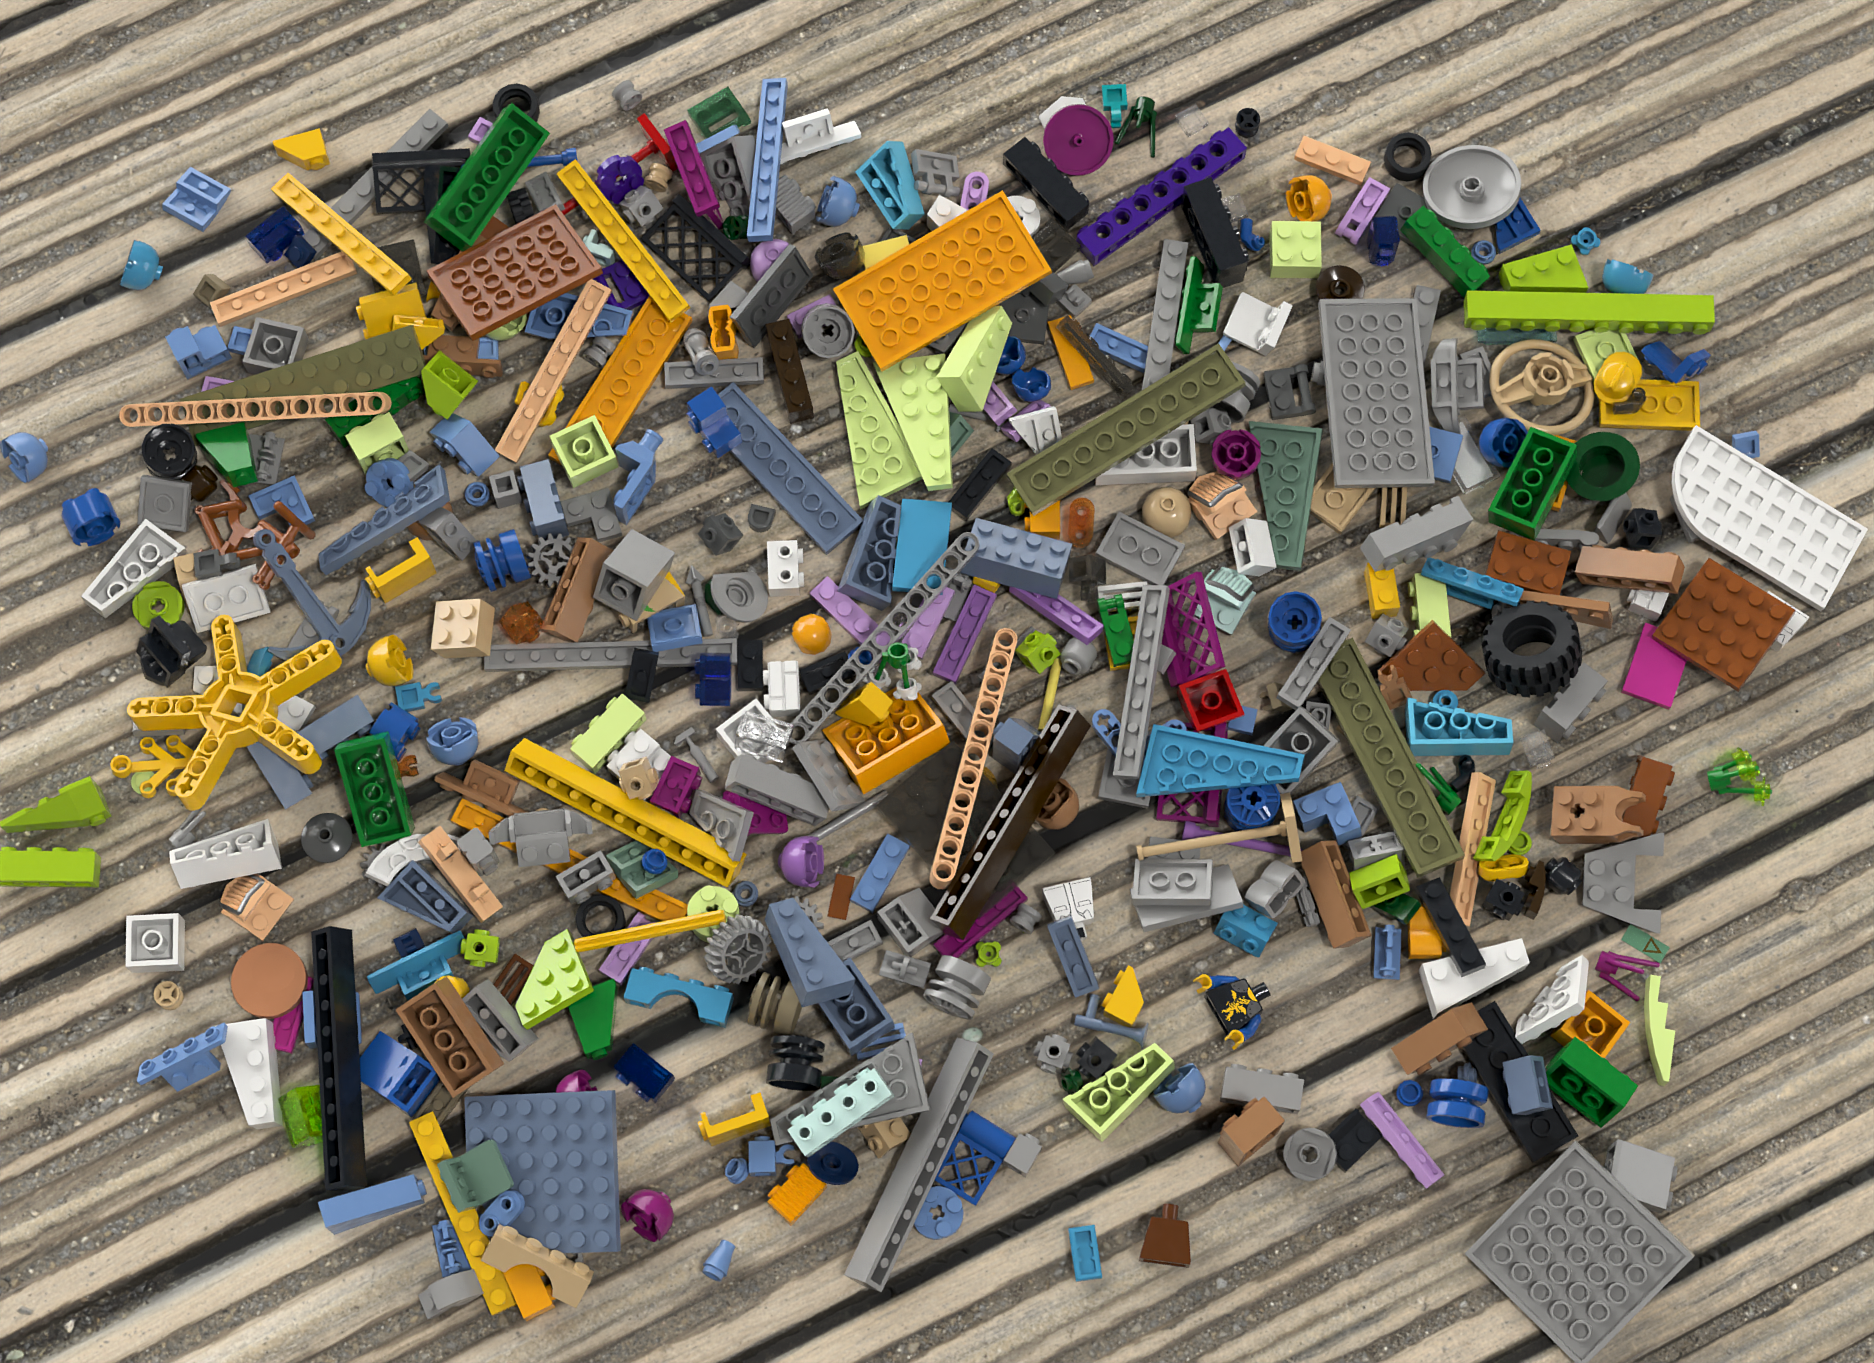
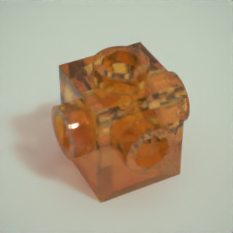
M528 601L511 606L499 621L516 645L535 641L540 636L539 631L544 622Z

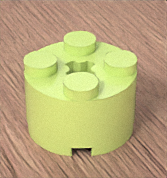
M709 885L703 887L692 896L688 904L687 916L724 910L727 922L728 916L735 918L737 914L740 915V910L736 898L730 891L722 887ZM720 925L694 929L693 932L699 939L708 942L707 938L712 937L714 934L712 929H718Z

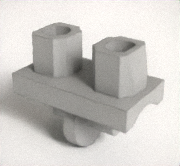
M886 950L879 976L924 989L931 963Z

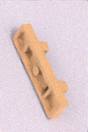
M441 826L420 839L418 842L480 923H483L503 907Z

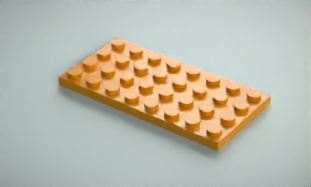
M1002 190L833 288L881 372L1052 274V270Z

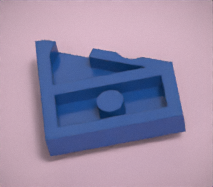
M1519 198L1516 207L1507 217L1495 223L1498 254L1540 234V228L1521 198Z

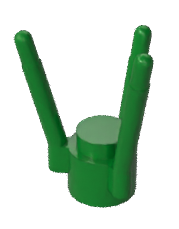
M1417 763L1416 767L1441 793L1436 800L1442 811L1449 815L1462 800L1451 789L1435 767H1431L1430 770L1436 779L1420 763Z

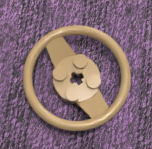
M1540 339L1522 340L1506 347L1499 353L1492 364L1489 386L1496 406L1506 418L1517 419L1523 423L1527 431H1529L1530 427H1533L1551 435L1570 432L1586 420L1594 402V386L1586 364H1583L1571 351L1556 343ZM1528 349L1550 351L1533 356L1522 373L1503 385H1499L1501 368L1513 354ZM1555 353L1564 359L1561 361L1559 358L1551 355ZM1584 387V402L1580 411L1573 419L1560 425L1544 426L1529 422L1517 415L1509 407L1510 405L1530 400L1535 406L1542 404L1554 405L1562 401L1570 389Z

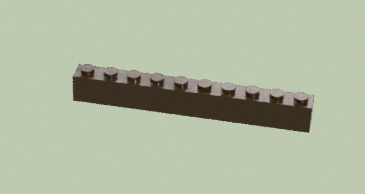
M1060 704L1057 705L931 915L930 920L944 934L964 940L1091 727L1078 710Z

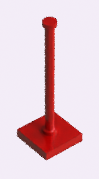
M643 113L636 118L648 141L645 147L631 157L639 163L650 154L658 153L672 172L678 169L670 146L646 114ZM574 197L563 204L565 209L561 212L563 215H566L579 205Z

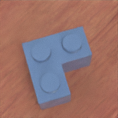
M216 325L204 327L195 335H192L189 327L186 326L184 328H177L170 335L165 336L187 380L232 359Z
M454 413L448 420L443 418L430 431V434L435 438L433 441L435 446L442 452L446 451L452 457L456 456L460 461L458 466L466 474L472 473L479 477L500 457L471 421Z
M1341 782L1293 801L1295 812L1305 833L1329 823L1338 846L1362 836L1360 824Z

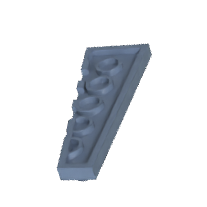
M437 465L414 482L416 487L407 494L403 492L395 497V503L386 509L382 506L375 511V515L368 523L362 521L350 532L344 534L320 552V570L325 575L339 570L349 561L360 557L364 552L382 544L384 540L396 533L402 532L412 523L422 520L427 514L443 507L449 502L450 496L446 472L441 465Z

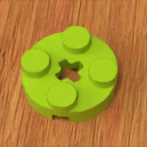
M155 581L148 583L142 587L143 590L138 595L136 594L133 599V614L146 630H149L151 619L159 615L165 622L172 625L180 621L184 614L185 604L182 595L167 582ZM158 601L165 605L160 612L152 610V607L156 606Z

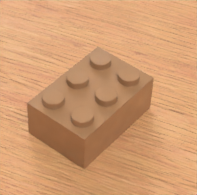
M1265 1096L1259 1101L1255 1097L1243 1107L1242 1114L1239 1117L1236 1114L1230 1117L1223 1124L1222 1131L1219 1133L1221 1136L1218 1144L1238 1167L1275 1137L1285 1122Z

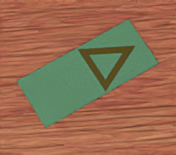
M1632 924L1629 925L1621 939L1659 963L1662 962L1670 948Z

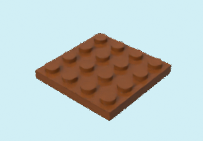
M1708 558L1656 629L1652 639L1739 692L1794 616L1796 610L1711 558Z

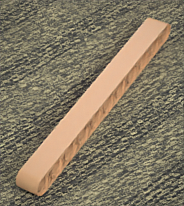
M384 392L145 403L125 405L119 412V418L125 426L137 427L158 426L161 424L178 425L378 415L388 412L392 402L391 398ZM377 396L382 400V407L379 410L373 407V400ZM351 398H355L358 403L355 411L350 410L348 406ZM327 399L333 402V409L330 412L324 409V402ZM303 400L309 406L305 414L300 410V403ZM279 401L284 405V411L281 415L275 410V405ZM254 403H257L260 408L257 416H254L251 412V406ZM230 404L235 407L233 417L227 414V407ZM206 405L211 410V415L208 418H205L202 413ZM182 406L187 412L183 420L178 415V410ZM156 408L162 411V418L159 421L154 417ZM133 409L138 413V418L135 422L130 418V412Z
M1009 628L997 631L989 653L930 872V883L937 889L943 890L949 887L958 866L1017 644V635ZM1006 640L1010 643V646H1003L999 641ZM993 663H1001L1004 668L997 669L993 666ZM993 685L998 689V691H989L987 689V686ZM988 708L992 714L986 715L980 709ZM982 731L986 737L979 738L974 732ZM968 754H976L980 760L973 761L968 757ZM962 777H970L974 783L966 784L962 781ZM963 800L967 803V807L961 808L955 801ZM956 823L961 827V830L953 831L949 824ZM951 847L955 854L948 855L942 848ZM939 870L945 871L949 877L942 879L938 877L936 872Z

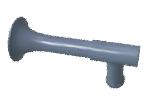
M1090 994L1086 1015L1077 1014L1074 1025L1134 1039L1143 1049L1149 1023L1141 1028H1131L1095 1019L1101 997Z

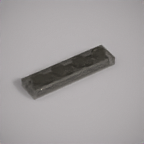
M1067 315L1059 322L1056 328L1123 400L1134 389L1131 385V379L1125 373H1120L1115 367L1114 360L1109 355H1104L1098 349V343L1082 331V326L1076 319H1071Z

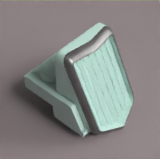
M1219 567L1216 570H1211L1206 576L1204 583L1215 627L1232 636L1242 616L1246 613L1255 597L1256 592L1253 591V583L1245 575L1238 574V570ZM1198 604L1194 616L1200 618L1203 611L1201 605Z

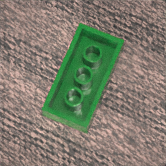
M1530 427L1488 509L1489 523L1535 541L1577 458V445Z
M389 731L338 743L334 751L361 847L411 836L415 830V825Z

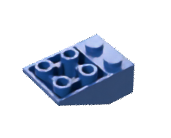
M382 1031L377 1034L360 1057L361 1082L411 1118L440 1080L429 1062Z

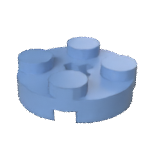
M386 458L375 462L369 467L366 474L367 483L365 484V491L379 504L389 507L395 503V497L401 492L407 494L414 488L413 481L410 482L407 475L410 472L402 462L394 458ZM388 478L391 479V484H392L394 487H390V486L387 484V481H386V480H387Z
M931 1187L914 1222L918 1233L931 1240H941L956 1233L963 1221L961 1200L952 1190L946 1187ZM942 1207L941 1211L945 1213L944 1217H938L937 1220L932 1219L931 1208Z

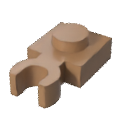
M1390 665V675H1383L1381 669L1377 671L1379 681L1382 683V685H1379L1380 691L1390 710L1405 705L1407 698H1412L1404 677L1398 678L1397 669L1394 665Z

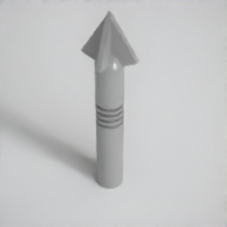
M691 565L686 584H691L703 636L709 637L713 635L701 586V582L705 578Z

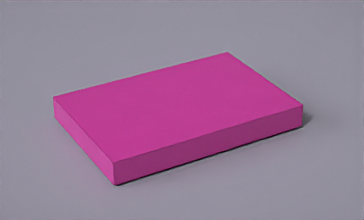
M1645 623L1621 693L1669 710L1687 660L1653 640L1652 635L1658 627Z

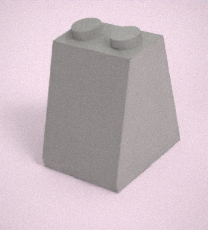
M631 529L604 561L593 598L637 621L669 572L675 552Z
M1619 1139L1612 1143L1607 1149L1604 1168L1649 1211L1662 1213L1666 1210V1207L1671 1206L1673 1192L1669 1191L1671 1181L1674 1182L1677 1175V1166H1674L1675 1158Z

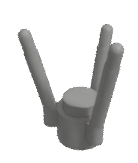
M204 805L200 809L192 811L169 838L177 849L194 843L193 841L196 837L191 830L206 815V812L202 811L196 817ZM230 827L219 830L199 841L229 832Z

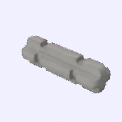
M1303 877L1305 882L1296 896L1301 912L1305 914V917H1303L1305 925L1313 927L1320 924V918L1318 913L1314 911L1317 908L1311 890L1307 889L1309 887L1306 877Z

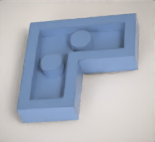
M295 476L249 495L259 520L277 513L273 506L275 502L280 501L306 525L315 521Z

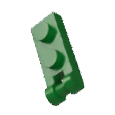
M1122 594L1114 595V598L1107 600L1105 598L1097 599V607L1101 622L1104 625L1103 629L1113 667L1130 664L1134 639ZM1116 608L1117 614L1109 616L1108 609Z

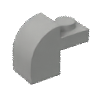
M472 1269L438 1280L429 1285V1289L418 1296L427 1319H432L452 1307L467 1304L484 1293L475 1270Z

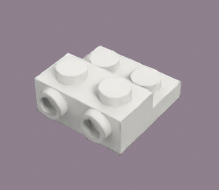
M640 729L637 733L635 731L630 732L624 740L626 745L620 752L616 749L607 758V762H609L607 765L608 771L620 781L621 777L618 771L624 763L647 756L651 768L656 769L660 780L671 756L660 747V744ZM652 795L642 800L648 802Z

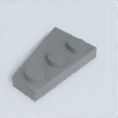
M696 789L689 814L706 832H710L715 837V842L727 850L728 856L733 861L740 862L754 812L704 790Z

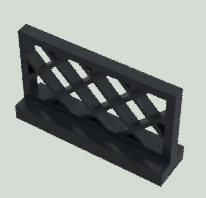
M470 148L372 153L371 162L376 214L425 212V205H422L424 203V195L414 188L422 178L424 179V171L421 172L419 169H425V166L436 165L461 167L470 157ZM406 170H413L419 175L412 185L401 177ZM378 171H389L395 178L386 186L379 180ZM397 180L408 187L401 197L390 189ZM379 186H381L384 189L381 193ZM410 191H413L421 198V201L415 206H410L403 200ZM386 192L397 200L392 207H381V198Z
M678 194L673 200L674 204L641 237V240L711 303L742 269L746 270L750 266V259L703 215L698 217L693 206ZM676 212L681 217V226L668 227V219ZM696 230L698 232V242L685 243V231ZM681 231L682 243L669 244V232ZM656 232H665V244H653L649 239ZM702 237L708 242H702ZM702 246H713L716 258H702ZM685 247H698L699 259H686ZM669 248H682V260H671L669 258ZM716 262V274L703 275V263ZM719 262H731L735 267L729 274H720ZM699 263V275L688 276L686 274V264ZM676 264H682V269L679 268ZM716 279V287L709 294L703 290V280Z

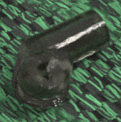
M1639 387L1635 388L1626 402H1613V414H1634L1638 412L1646 401L1645 390Z

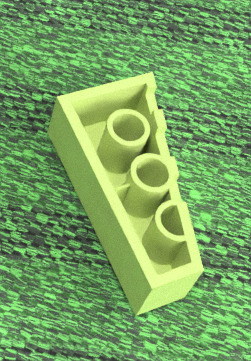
M995 306L969 321L937 375V379L959 412L983 411L1012 325L1002 306Z
M1154 1043L1126 1060L1124 1064L1109 1070L1101 1078L1086 1084L1073 1095L1070 1094L1063 1098L1064 1106L1091 1133L1103 1142L1175 1069L1174 1060Z

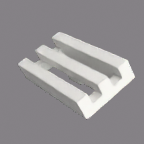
M1147 581L1098 586V599L1105 598L1107 600L1117 595L1103 596L1106 593L1142 590L1143 585H1147ZM1142 591L1122 593L1123 600L1141 598ZM1140 601L1124 603L1125 610L1139 609ZM1116 608L1108 609V612L1117 611Z

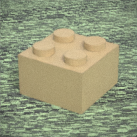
M482 599L436 601L431 650L445 659L490 656L495 608Z

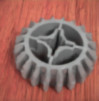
M739 914L735 918L728 916L726 923L720 922L718 929H712L714 934L712 937L707 938L710 944L704 947L705 952H707L704 959L708 963V969L718 979L729 984L731 982L739 984L741 980L748 982L749 975L756 977V971L763 969V961L769 960L766 953L772 951L770 946H768L772 940L768 936L769 932L757 919Z

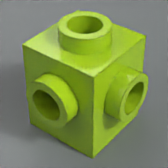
M1036 630L1029 634L1024 642L1015 649L1016 654L1026 668L1038 674H1041L1046 668L1050 667L1061 654L1055 646L1057 644L1056 640L1050 634H1043Z
M475 929L474 934L468 933L467 939H462L461 954H465L464 959L470 961V966L485 967L486 963L497 964L500 938L489 936L490 931ZM484 945V949L481 952H476V947Z

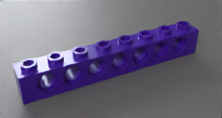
M1229 127L1224 131H1217L1211 136L1210 141L1204 145H1197L1189 156L1176 160L1168 171L1159 172L1151 183L1147 186L1145 184L1141 185L1134 192L1133 196L1120 200L1112 211L1102 213L1091 226L1086 225L1082 227L1077 233L1076 246L1093 266L1097 265L1181 205L1184 186L1210 177L1214 181L1245 159L1247 147ZM1219 152L1222 156L1215 157L1211 153ZM1198 165L1201 166L1203 169L1195 170L1193 169V166ZM1181 179L1184 183L1177 184L1173 180ZM1161 192L1165 194V196L1157 197L1155 196V193ZM1143 206L1146 210L1139 211L1135 207ZM1123 219L1128 223L1121 225L1118 224L1116 221ZM1099 233H1105L1108 235V237L1100 238L1097 235Z

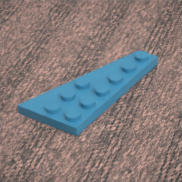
M1153 724L1136 798L1299 782L1304 754Z

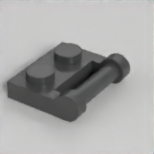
M1306 364L1264 371L1263 376L1272 420L1316 413L1315 404L1312 403L1307 379L1309 371ZM1297 377L1303 404L1301 406L1295 405L1290 378Z

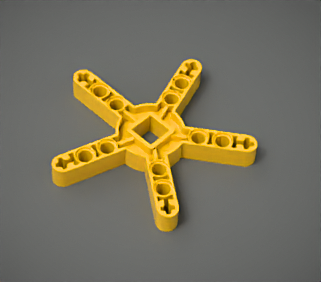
M220 615L211 624L219 679L211 684L203 695L137 698L129 703L127 713L137 728L142 731L199 728L207 730L175 786V793L186 809L190 811L200 809L207 801L236 748L246 747L256 742L263 744L302 773L313 774L320 769L322 760L314 746L277 720L280 704L340 668L342 659L331 641L321 640L259 677L247 672L242 635L235 622L229 615ZM237 703L246 705L240 717L231 716Z

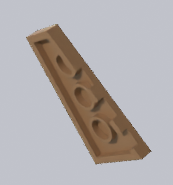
M1524 590L1519 600L1520 604H1526L1527 601L1533 600L1535 603H1540L1541 601L1548 602L1550 606L1555 604L1561 607L1563 611H1567L1576 622L1607 629L1612 628L1613 617L1610 602Z

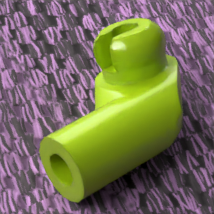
M1014 487L1007 497L1008 506L1012 515L1020 516L1025 512L1024 501Z

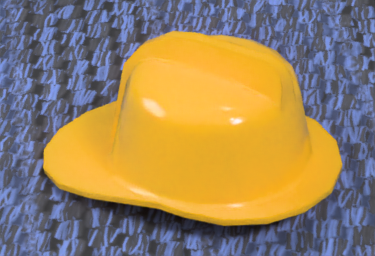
M1615 352L1609 355L1593 383L1597 397L1604 403L1611 405L1626 401L1631 396L1642 375V366L1639 360L1627 352Z

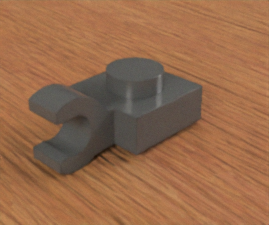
M219 549L193 553L195 576L198 580L223 576V568H241L240 558H237L236 552L221 555Z

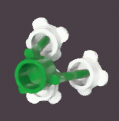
M896 642L888 647V652L882 653L880 665L875 666L863 682H873L880 690L884 686H890L891 679L884 669L888 662L902 674V679L896 684L897 691L893 693L894 698H902L906 701L917 699V693L922 689L920 683H916L915 679L909 678L907 671L912 669L919 670L922 663L918 660L917 656L919 653L918 649L915 647L908 648L906 643Z

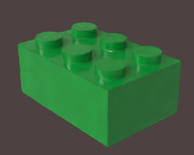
M1576 1037L1569 1041L1550 1060L1545 1068L1549 1088L1600 1128L1626 1106L1638 1087L1627 1075L1621 1073L1608 1060L1599 1056L1586 1043Z

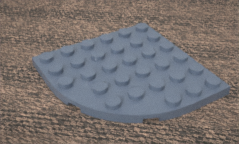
M615 1090L465 1097L466 1152L487 1140H494L514 1182L513 1187L509 1190L518 1191L524 1198V1210L510 1227L517 1230L518 1234L526 1238H534L542 1246L550 1250H558L562 1253L621 1251ZM497 1197L483 1204L485 1210L493 1203V1201ZM507 1199L506 1207L509 1209L511 1202Z

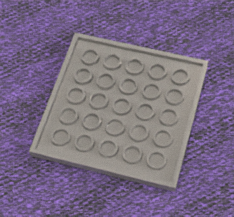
M1577 1141L1465 1253L1575 1363H1588L1695 1256Z

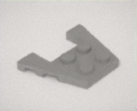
M1656 833L1584 853L1582 905L1660 934L1661 910L1634 909L1636 855L1663 856L1664 833Z

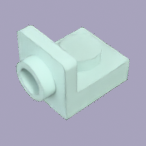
M591 229L589 236L585 235L583 238L584 244L600 265L608 267L614 264V250L606 244H597V230Z

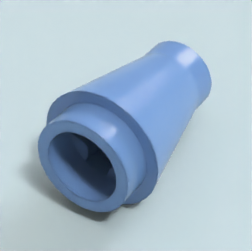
M721 1240L717 1248L703 1263V1274L719 1282L723 1277H726L735 1245L729 1241Z

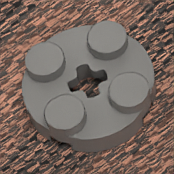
M1305 1128L1288 1138L1284 1146L1283 1157L1287 1167L1295 1177L1305 1181H1314L1326 1177L1333 1170L1337 1160V1150L1335 1142L1327 1133L1316 1128ZM1311 1146L1315 1148L1314 1152L1317 1154V1158H1312L1311 1162L1306 1161L1307 1156L1303 1155L1304 1150H1309Z

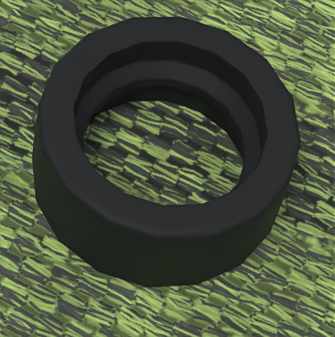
M518 83L508 84L496 93L493 100L495 118L499 116L507 100L521 97L527 99L530 103L531 108L527 115L535 122L538 121L540 114L538 99L534 91L528 86Z
M1410 132L1398 134L1387 145L1384 156L1386 170L1391 176L1401 181L1408 182L1419 179L1425 174L1430 164L1432 155L1430 145L1425 138L1418 134ZM1401 146L1413 147L1422 155L1421 163L1414 168L1402 167L1394 160L1395 150Z
M600 894L591 896L588 900L581 903L577 909L575 920L577 929L582 937L596 935L588 930L585 920L588 912L597 906H606L614 912L616 922L610 932L625 929L624 911L618 901L610 896Z

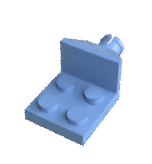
M650 429L646 430L640 442L630 441L619 444L615 448L619 466L630 472L627 478V485L623 490L620 489L616 493L613 500L618 521L626 526L656 481L655 452L659 445L662 444L663 438Z

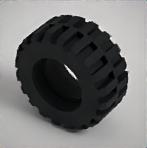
M1534 600L1527 601L1526 604H1520L1519 602L1517 606L1512 605V608L1508 609L1506 607L1499 612L1500 615H1495L1489 621L1490 625L1485 627L1481 645L1486 671H1488L1491 681L1496 683V686L1501 690L1505 691L1507 689L1509 694L1515 696L1521 694L1522 697L1530 698V695L1542 697L1547 692L1552 694L1559 690L1558 687H1565L1570 682V678H1574L1578 673V668L1582 663V649L1578 626L1567 611H1563L1561 607L1555 604L1550 606L1548 602L1541 601L1540 603H1535ZM1531 642H1542L1551 645L1546 651L1537 655L1522 656L1512 653L1518 647Z

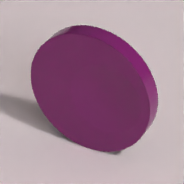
M1084 104L1068 105L1055 112L1047 122L1043 133V146L1047 157L1055 163L1057 169L1070 175H1086L1098 170L1108 160L1113 148V131L1109 121L1100 111Z

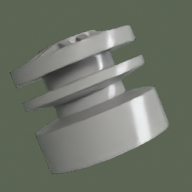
M829 303L816 305L807 312L801 326L804 342L810 351L820 357H838L846 352L853 343L855 334L853 322L848 314L837 305ZM832 324L831 330L833 333L831 335L827 333L822 335V325L829 326Z
M1232 362L1246 382V386L1209 409L1214 408L1216 411L1227 412L1231 423H1240L1245 419L1250 408L1249 401L1254 399L1255 391L1260 386V380L1249 369Z
M942 955L935 973L943 981L930 980L929 986L932 989H926L923 997L936 1008L949 1015L972 1020L975 1014L972 1008H978L979 1002L971 994L984 995L991 978L984 971L968 962L953 956Z

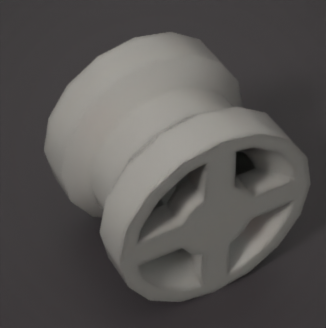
M630 80L621 82L612 92L613 98L621 102L620 106L625 111L634 108L642 100V94L634 89V84Z
M1020 903L1017 908L1018 913L1011 917L1010 923L1022 932L1031 935L1035 922H1039L1042 916L1032 907Z

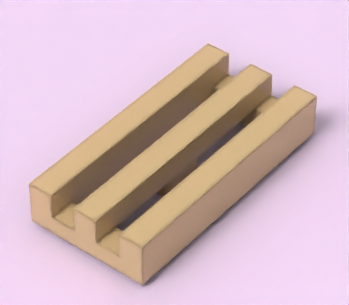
M1387 487L1381 488L1379 528L1395 523L1397 488H1401L1399 525L1405 521L1407 487H1392L1390 523L1385 522Z

